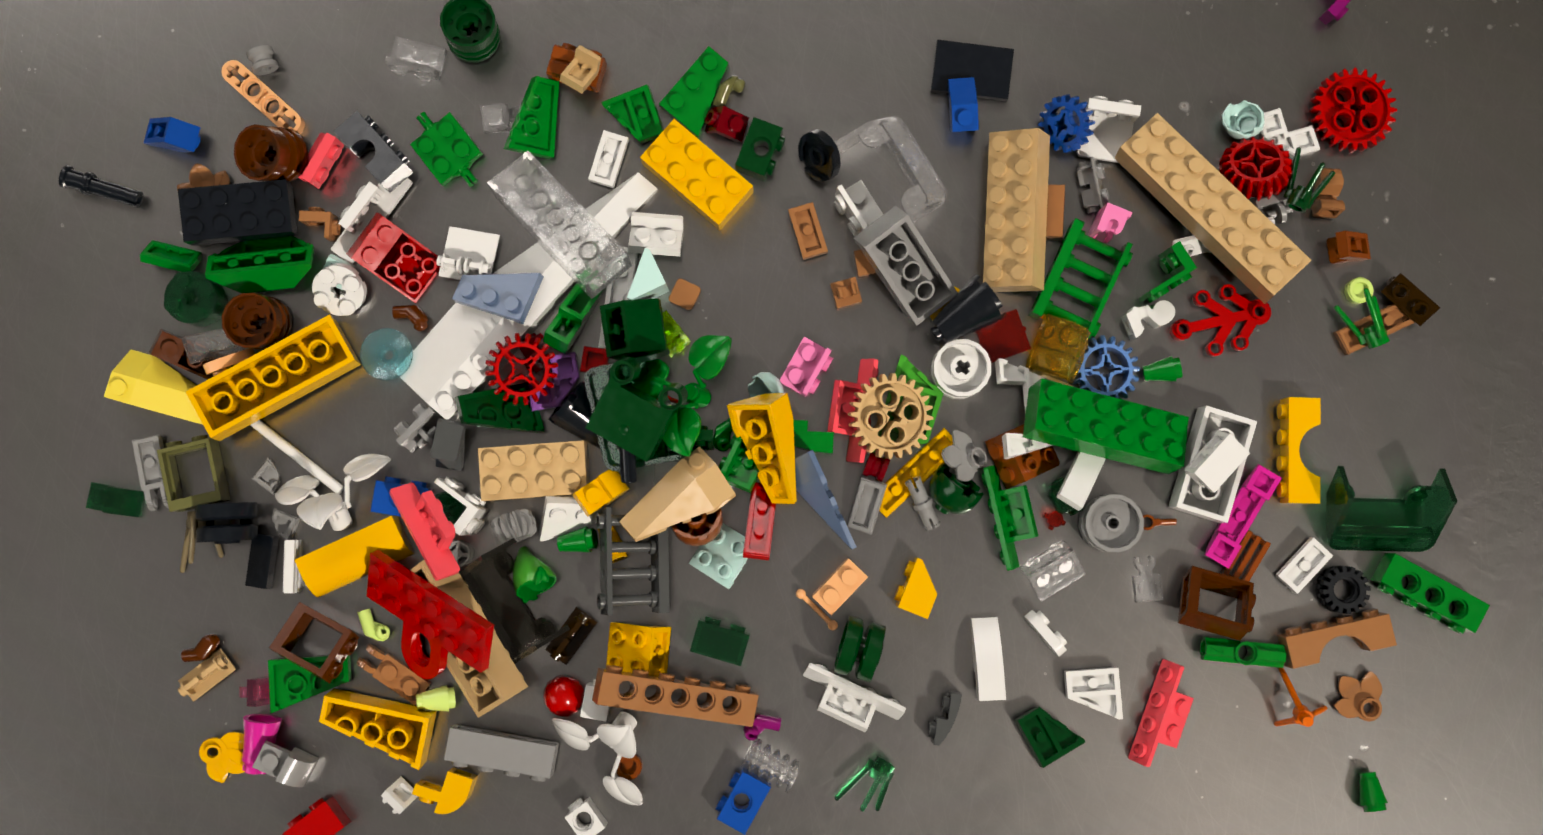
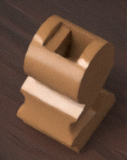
M1324 168L1313 186L1314 191L1331 171H1335V175L1314 200L1311 208L1312 217L1337 218L1345 210V203L1342 200H1337L1344 185L1341 169Z

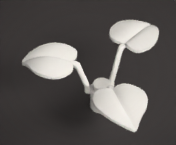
M365 454L347 463L343 469L347 475L344 478V502L341 495L337 493H327L319 496L313 490L320 484L319 480L310 475L299 476L283 484L275 493L276 501L283 505H292L304 500L308 495H312L314 497L304 500L297 507V514L300 519L319 530L322 529L328 519L334 531L344 530L351 526L353 522L348 511L352 507L350 503V481L358 482L369 478L390 462L391 458L380 454Z
M621 711L612 724L599 725L597 733L593 736H588L587 731L574 722L552 718L556 732L569 746L578 750H588L590 747L589 742L591 743L600 738L603 743L614 749L617 757L611 771V777L604 776L603 778L605 789L612 797L625 804L637 806L643 804L642 794L637 786L617 775L621 758H633L636 754V741L633 730L637 725V721L631 714Z

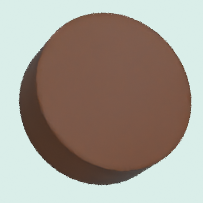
M637 754L633 758L622 757L617 769L618 776L627 780H633L638 777L642 770L641 758Z

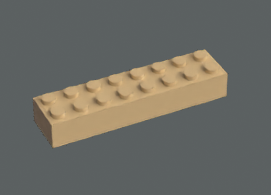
M1158 113L1120 146L1115 159L1264 304L1312 261Z

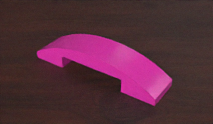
M1257 464L1236 493L1228 523H1219L1204 554L1205 556L1229 569L1241 549L1240 543L1264 502L1269 501L1282 478Z

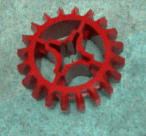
M1264 136L1260 140L1252 137L1248 141L1243 138L1239 143L1232 142L1230 148L1225 149L1222 158H1220L1219 172L1248 200L1251 197H1255L1259 201L1262 196L1269 200L1272 194L1279 195L1281 189H1285L1292 175L1291 169L1293 164L1292 159L1289 158V151H1283V144L1275 145L1274 139L1269 142L1265 141Z
M515 333L516 341L512 343L510 337L505 336L507 345L503 347L499 341L496 342V346L500 351L497 353L494 350H490L489 354L496 358L494 361L486 360L485 362L486 365L493 366V370L485 371V375H494L495 377L488 381L489 386H493L496 383L499 385L494 390L496 395L502 390L505 391L502 398L504 401H507L509 396L513 395V404L515 405L518 403V397H523L524 405H528L527 396L531 395L533 400L538 402L539 399L536 395L538 391L543 396L548 394L543 388L544 385L550 388L554 387V384L548 381V378H557L558 374L550 372V368L558 367V363H549L548 360L555 357L554 352L544 353L549 348L547 343L541 348L538 347L541 341L539 337H536L533 343L529 342L531 335L528 333L525 335V341H520V334ZM516 347H527L534 350V352L525 359H520L510 350ZM504 356L512 365V370L502 381L499 375V364ZM541 357L544 364V372L541 380L538 381L532 374L531 369ZM511 359H514L521 365L528 363L529 368H526V370H529L528 375L531 379L522 373L515 375L514 370H517V368L514 367L515 363ZM519 379H524L533 388L515 390L509 386Z

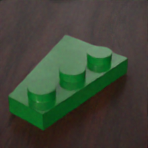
M708 46L659 103V107L698 139L706 116L711 110L713 100L729 66L728 62Z
M540 76L531 78L503 149L546 159L554 158L559 81Z

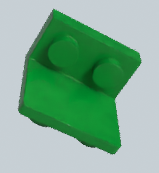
M1180 241L1158 255L1161 268L1165 273H1169L1171 278L1139 297L1140 303L1146 299L1151 303L1170 291L1167 286L1174 289L1192 278L1190 272L1197 267Z

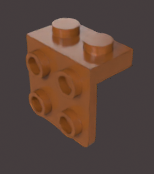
M1024 424L1005 433L1023 434ZM1005 433L985 441L988 452L1006 489L1026 482L1060 464L1053 446L1011 459H1004L1002 436Z

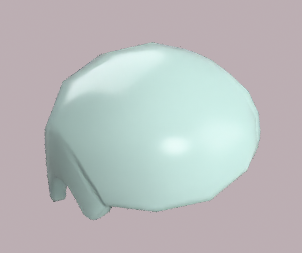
M1246 100L1235 105L1230 103L1222 113V124L1230 137L1236 140L1243 138L1247 140L1255 137L1262 131L1265 125L1264 112L1257 104Z
M770 372L758 373L752 377L754 380L748 384L750 398L765 393H784L780 380Z

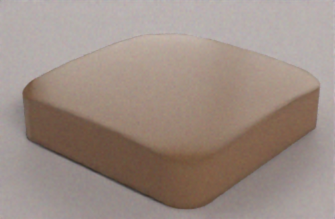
M679 278L669 296V301L691 311L701 293V289Z

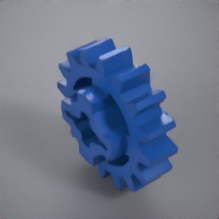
M1066 94L1061 97H1054L1052 102L1044 105L1047 111L1040 112V116L1044 118V121L1038 123V126L1044 127V132L1050 135V144L1054 143L1055 151L1062 149L1063 153L1078 150L1081 148V145L1089 142L1086 136L1093 135L1094 133L1089 129L1090 125L1095 124V121L1089 120V116L1093 114V111L1085 110L1087 102L1079 104V96L1070 97V94ZM1065 106V109H1062L1060 113L1057 112L1059 108ZM1072 135H1077L1073 140H1068Z

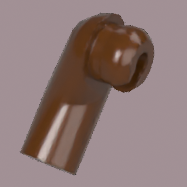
M393 306L392 314L394 319L408 318L414 324L415 330L423 331L427 329L428 317L418 306Z

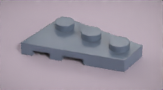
M541 273L462 275L452 299L456 303L524 324L544 276Z

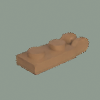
M368 644L366 647L368 653L382 660V662L376 667L367 659L359 657L356 662L357 665L373 674L372 677L416 706V694L427 691L432 682L417 676L408 665L392 654H387L373 644Z

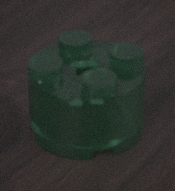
M196 271L178 272L166 287L164 308L173 318L195 327H206L214 322H218L222 318L228 298L223 289L224 287L206 279L204 274Z

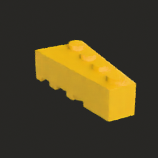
M333 688L324 695L319 722L349 737L354 736L364 741L365 745L381 749L389 753L388 756L396 760L401 759L411 764V767L420 770L428 758L437 711L417 710V706Z

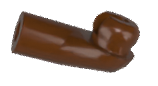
M216 634L204 636L195 648L182 651V660L184 662H193L209 659L220 644V638Z

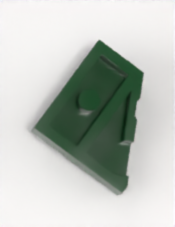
M1035 707L1015 719L1037 763L1042 768L1085 743L1084 738L1066 728L1067 726L1052 718L1050 714L1040 707Z

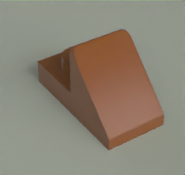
M1341 231L1335 233L1336 237L1327 239L1329 261L1332 264L1371 259L1368 235L1366 233Z

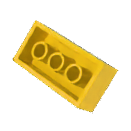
M675 119L670 122L640 156L644 167L719 231L754 193L751 183Z

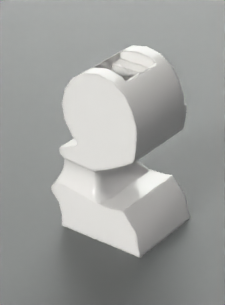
M1162 300L1151 307L1149 305L1142 307L1134 306L1121 317L1130 341L1142 334L1144 327L1141 319L1152 328H1159L1174 318L1175 307L1169 301Z

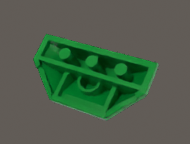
M294 236L239 242L218 254L214 253L208 256L205 277L239 293L294 288L312 268L314 246Z

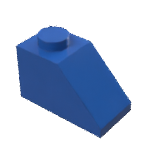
M974 77L948 79L950 132L979 130L978 101Z
M173 117L150 118L144 144L183 153L194 152L201 140L199 134L200 127Z

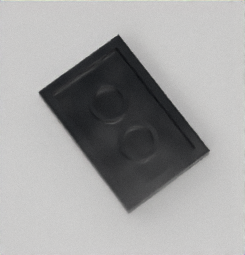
M937 40L931 92L948 94V79L974 77L977 98L1007 102L1014 49Z

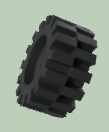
M1332 566L1330 570L1325 569L1323 571L1324 576H1319L1317 579L1321 581L1315 587V589H1319V593H1316L1317 598L1322 599L1320 601L1321 605L1327 606L1326 609L1329 611L1343 614L1360 611L1359 607H1365L1366 603L1364 600H1369L1370 595H1366V591H1371L1370 586L1365 584L1369 582L1367 577H1362L1364 573L1360 570H1355L1356 568ZM1342 579L1347 580L1352 587L1351 595L1345 600L1338 599L1334 593L1335 584Z

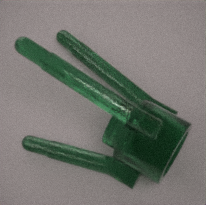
M879 756L874 761L869 759L865 767L835 796V800H840L871 770L869 776L875 780L860 810L862 812L865 811L881 783L883 785L875 810L879 811L890 781L895 775L892 773L895 766Z

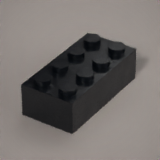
M287 179L178 189L183 241L191 246L298 236L293 186Z

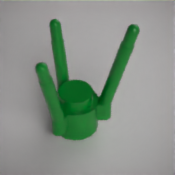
M1365 288L1363 291L1373 324L1363 328L1364 334L1360 332L1338 305L1334 306V309L1357 336L1360 345L1367 343L1368 348L1372 349L1390 340L1383 324L1376 296L1371 297L1369 289Z

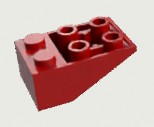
M379 213L374 215L346 253L351 259L414 303L419 300L440 270V266H437L436 263L438 255Z

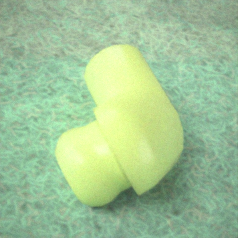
M370 609L357 612L365 636L377 641L388 639L390 636L389 627L374 621Z

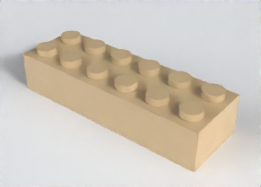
M1040 128L989 132L983 283L986 282L994 292L1044 291L1050 135Z
M425 560L411 569L412 572L487 620L481 606L476 602L467 583L459 573L436 581ZM495 629L493 631L489 668L481 673L448 652L446 666L478 718L528 687L523 675L518 671L510 658L509 652L498 638Z

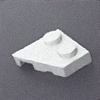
M546 496L539 530L540 541H546L586 526L595 525L598 510L587 517L574 497Z
M1118 667L1064 671L1066 698L1119 720L1123 719Z

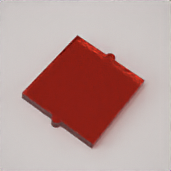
M1017 309L1006 312L1004 320L976 331L980 341L979 344L987 351L991 363H994L998 358L1005 359L1031 349L1025 333L1027 328L1022 325Z

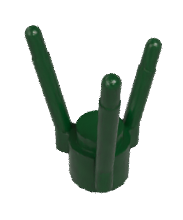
M1297 147L1292 163V175L1283 197L1287 199L1286 206L1297 212L1305 213L1307 209L1311 208L1314 200L1333 178L1335 171H1331L1312 193V188L1325 167V163L1322 162L1306 187L1298 185L1296 189H1293L1301 148Z

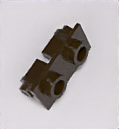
M1399 273L1396 277L1392 276L1386 282L1387 286L1381 290V293L1419 326L1424 324L1440 309L1433 300L1402 273Z
M576 607L545 650L550 653V657L554 660H560L567 665L598 622Z

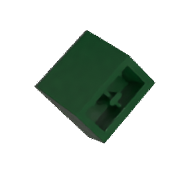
M660 299L622 300L600 306L607 358L619 361L624 357L637 358L668 350Z

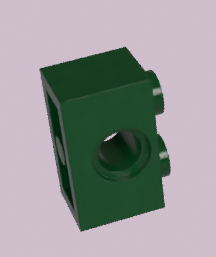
M753 117L735 163V170L761 181H765L767 175L772 176L777 162L773 158L776 151L781 152L786 137L782 136L783 128ZM763 145L769 151L767 154L760 156L754 150L757 146Z

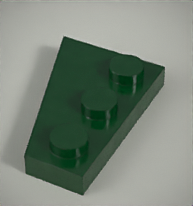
M526 382L510 385L509 387L515 390H527V385L530 384ZM495 389L455 397L461 424L534 433L545 432L540 411L531 412L529 396H527L528 405H524L523 397H518L517 405L513 404V395H510L508 400L504 401L502 398L505 391L502 390L496 395L494 393Z

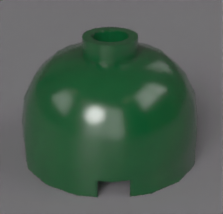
M940 465L933 474L929 486L931 498L936 502V509L943 514H948L949 512L965 514L972 510L984 495L983 492L978 493L981 488L972 479L966 482L958 480L956 474L949 472L951 467Z

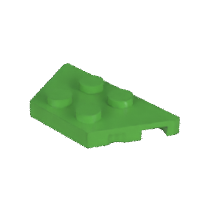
M900 355L895 370L897 379L900 375H906V383L910 379L916 380L914 388L918 386L923 387L920 395H929V399L924 403L925 405L933 406L931 410L926 412L927 415L934 418L926 421V424L933 429L944 393L908 361L906 356ZM888 392L885 401L886 405L889 404L891 401L890 392ZM903 396L900 397L899 403L903 401ZM909 405L904 409V416L907 419L912 416V408ZM888 411L887 415L890 417L889 420L893 421L894 417L891 415L892 412ZM896 427L890 432L892 441H895L899 436ZM882 429L879 430L878 436H881ZM932 429L923 431L927 440L918 439L920 445L928 443Z

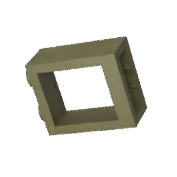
M208 435L192 437V442L185 444L182 441L166 443V448L157 450L169 512H183L195 509V505L215 504L231 500L219 441L208 438ZM207 449L215 491L184 498L175 456Z

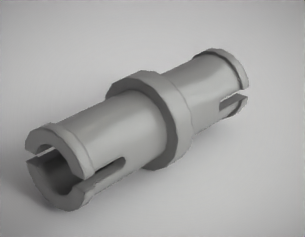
M921 477L913 478L917 488L914 487L911 479L905 482V485L914 503L912 506L915 511H918L925 530H933L929 519L932 520L933 525L937 528L941 525V522L932 506L934 501L931 496H928Z

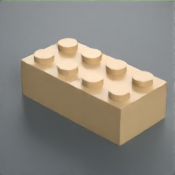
M584 440L478 448L481 501L569 496L590 483L588 442Z

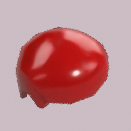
M559 675L547 682L543 691V699L551 713L561 717H569L578 712L582 707L584 689L575 678Z

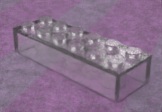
M526 151L487 182L495 198L591 299L632 266L626 250L529 151Z

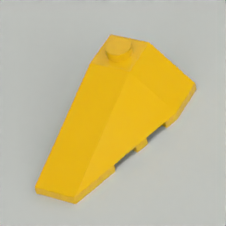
M765 393L729 403L727 408L733 431L737 438L741 437L747 448L745 454L749 460L753 459L759 470L757 476L771 502L776 504H795L797 499L794 422L788 393Z

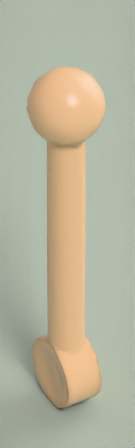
M804 589L796 591V597L803 599L827 623L830 630L833 631L838 628L837 621L831 620L806 596Z

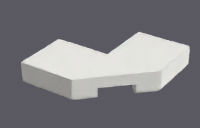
M1280 108L1264 112L1265 125L1258 134L1260 139L1264 136L1265 141L1269 142L1274 139L1275 145L1283 144V151H1289L1291 158H1294L1297 147L1301 148L1300 156L1320 150L1313 125L1288 132Z

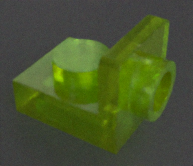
M666 310L663 312L668 347L666 352L670 357H673L675 354L682 352L691 340Z

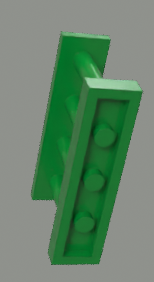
M1075 218L1070 223L1045 277L1044 291H1039L1028 316L1037 320L1043 314L1057 317L1083 329L1080 340L1085 342L1090 337H1095L1101 326V323L1098 322L1099 317L1122 267H1127L1133 253L1130 252L1133 244L1127 242L1122 246L1121 250H1118L1086 235L1085 231L1082 230L1085 222ZM1079 244H1082L1115 259L1116 261L1110 274L1074 258L1075 255L1071 253L1074 245L1079 246ZM1064 267L1067 269L1071 267L1105 283L1100 296H1095L1063 281L1064 278L1060 276ZM1053 291H1062L1094 306L1089 320L1053 305V301L1050 300Z

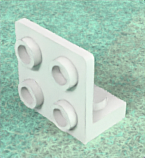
M862 180L847 189H844L842 184L836 188V201L833 203L839 214H845L848 218L849 223L847 225L854 237L883 215Z

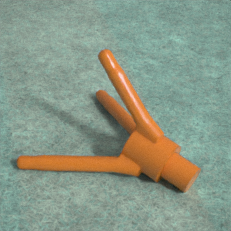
M1278 668L1295 703L1292 718L1275 721L1274 725L1276 727L1290 724H1300L1306 727L1312 726L1314 717L1325 712L1327 706L1310 711L1305 705H1302L1284 668Z

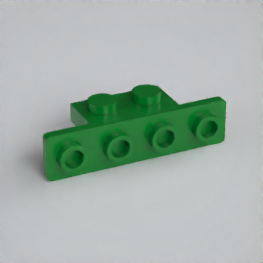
M995 465L983 468L982 481L985 488H988L990 496L988 506L990 512L995 517L994 532L996 538L1000 539L1002 547L1000 551L1001 561L1003 565H1006L1007 571L1020 566L1014 542L1038 537V531L1027 485L1002 490L997 468Z

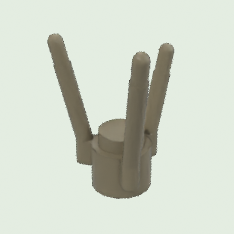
M195 511L187 512L186 533L180 565L181 573L185 572L187 559L189 564L194 562L196 529L200 526L213 525V521H199L195 519ZM215 544L218 556L222 558L224 556L221 544Z

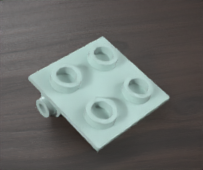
M723 523L718 536L706 545L699 546L689 564L727 589H730L748 559L743 558L745 536Z

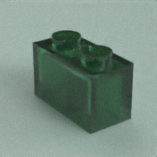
M706 616L705 620L699 619L690 652L741 666L750 633L745 632L746 627L731 623L730 627L720 625V619Z

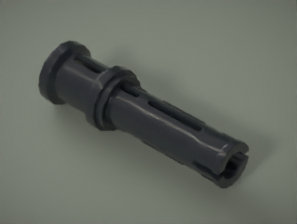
M65 165L59 175V185L62 188L71 187L80 190L85 195L98 194L137 208L140 207L143 201L142 191L101 180L92 172L83 173L74 170L70 165Z

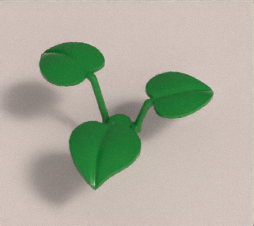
M702 336L690 348L688 359L689 363L696 367L693 370V374L698 384L689 383L685 386L688 391L686 402L690 404L682 405L678 408L663 437L666 445L678 454L686 457L691 455L692 448L701 430V418L691 408H703L709 404L711 392L705 388L706 383L701 378L709 380L720 373L731 348L732 338L729 336ZM648 358L639 362L640 374L631 381V385L657 399L660 391L663 389V385L668 386L671 384V382L666 381L669 374V366L660 359Z

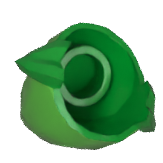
M523 546L518 550L514 563L513 587L516 596L523 603H527L529 600H537V595L550 589L557 579L554 571L548 565L536 558L528 547Z

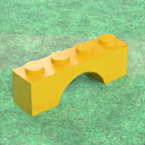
M1287 397L1280 399V403L1277 406V417L1280 419V429L1277 431V444L1280 445V456L1277 457L1276 466L1277 470L1280 471L1282 479L1276 487L1277 496L1280 498V503L1320 504V477L1311 473L1304 466L1300 458L1299 448L1305 433L1321 424V398Z

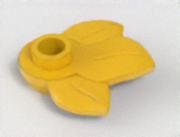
M228 732L221 738H208L201 744L199 756L203 762L207 763V774L214 781L224 783L228 773L240 774L245 772L242 771L243 733ZM209 748H216L218 754L211 756L208 753Z

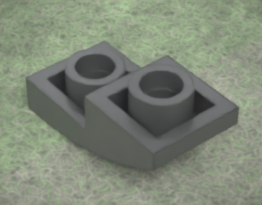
M948 690V696H943L942 712H945V716L934 715V721H929L928 737H931V742L934 745L939 746L944 741L955 722L962 694L959 691Z

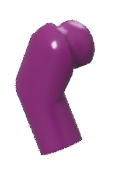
M763 714L756 715L753 727L744 726L743 728L745 738L755 740L765 729L779 731L782 718Z

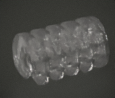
M757 739L748 749L740 768L745 763H749V773L758 768L757 777L760 778L764 773H767L768 783L776 778V787L779 788L783 783H786L785 792L788 793L799 773V760L795 759L789 764L790 755L785 754L780 759L781 752L779 749L770 754L771 745L767 744L761 749L762 740Z

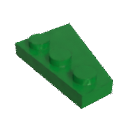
M329 655L300 658L321 668ZM350 655L343 662V668L339 676L332 679L330 684L285 658L268 660L270 714L351 681Z

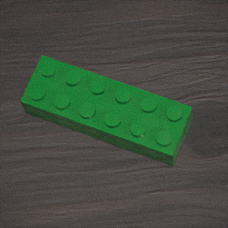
M1041 378L1028 391L1023 438L1171 474L1184 467L1189 417Z

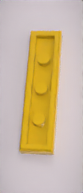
M945 428L885 482L888 485L879 511L885 518L910 496L909 490L905 485L906 481L911 479L914 487L917 488L914 477L920 476L922 483H924L935 473L940 465L945 463L941 452L944 448L953 445L952 435Z

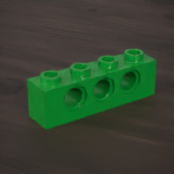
M1384 553L1371 578L1372 582L1378 584V590L1391 596L1396 594L1402 597L1401 602L1415 609L1417 606L1425 610V616L1435 621L1442 619L1449 623L1447 626L1449 629L1459 634H1464V632L1476 633L1490 606L1396 553ZM1404 576L1408 578V586L1405 589L1401 583ZM1428 589H1430L1432 593V597L1429 601H1427L1425 598V593ZM1451 602L1455 605V610L1452 614L1449 612Z

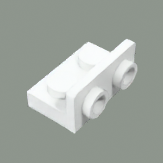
M640 212L631 213L628 253L643 254L644 249L647 248L650 249L653 255L680 257L683 241V216Z

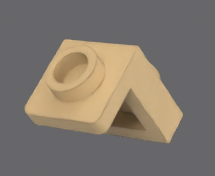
M579 45L576 48L574 59L561 73L560 82L583 94L599 73L601 57Z

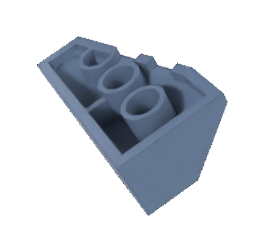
M811 450L795 458L796 492L850 549L857 548L847 524L838 510L839 507L831 490L828 489L827 479L814 451Z

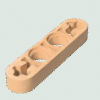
M230 60L223 65L221 71L223 78L277 127L293 129L298 134L303 132L305 128L303 118L242 63ZM233 69L237 70L245 78L243 82L232 75L231 71ZM252 84L260 85V92L256 96L248 95V88ZM273 100L278 101L279 109L275 113H268L266 109L267 104ZM284 114L295 122L296 126L294 128L290 127L281 118Z

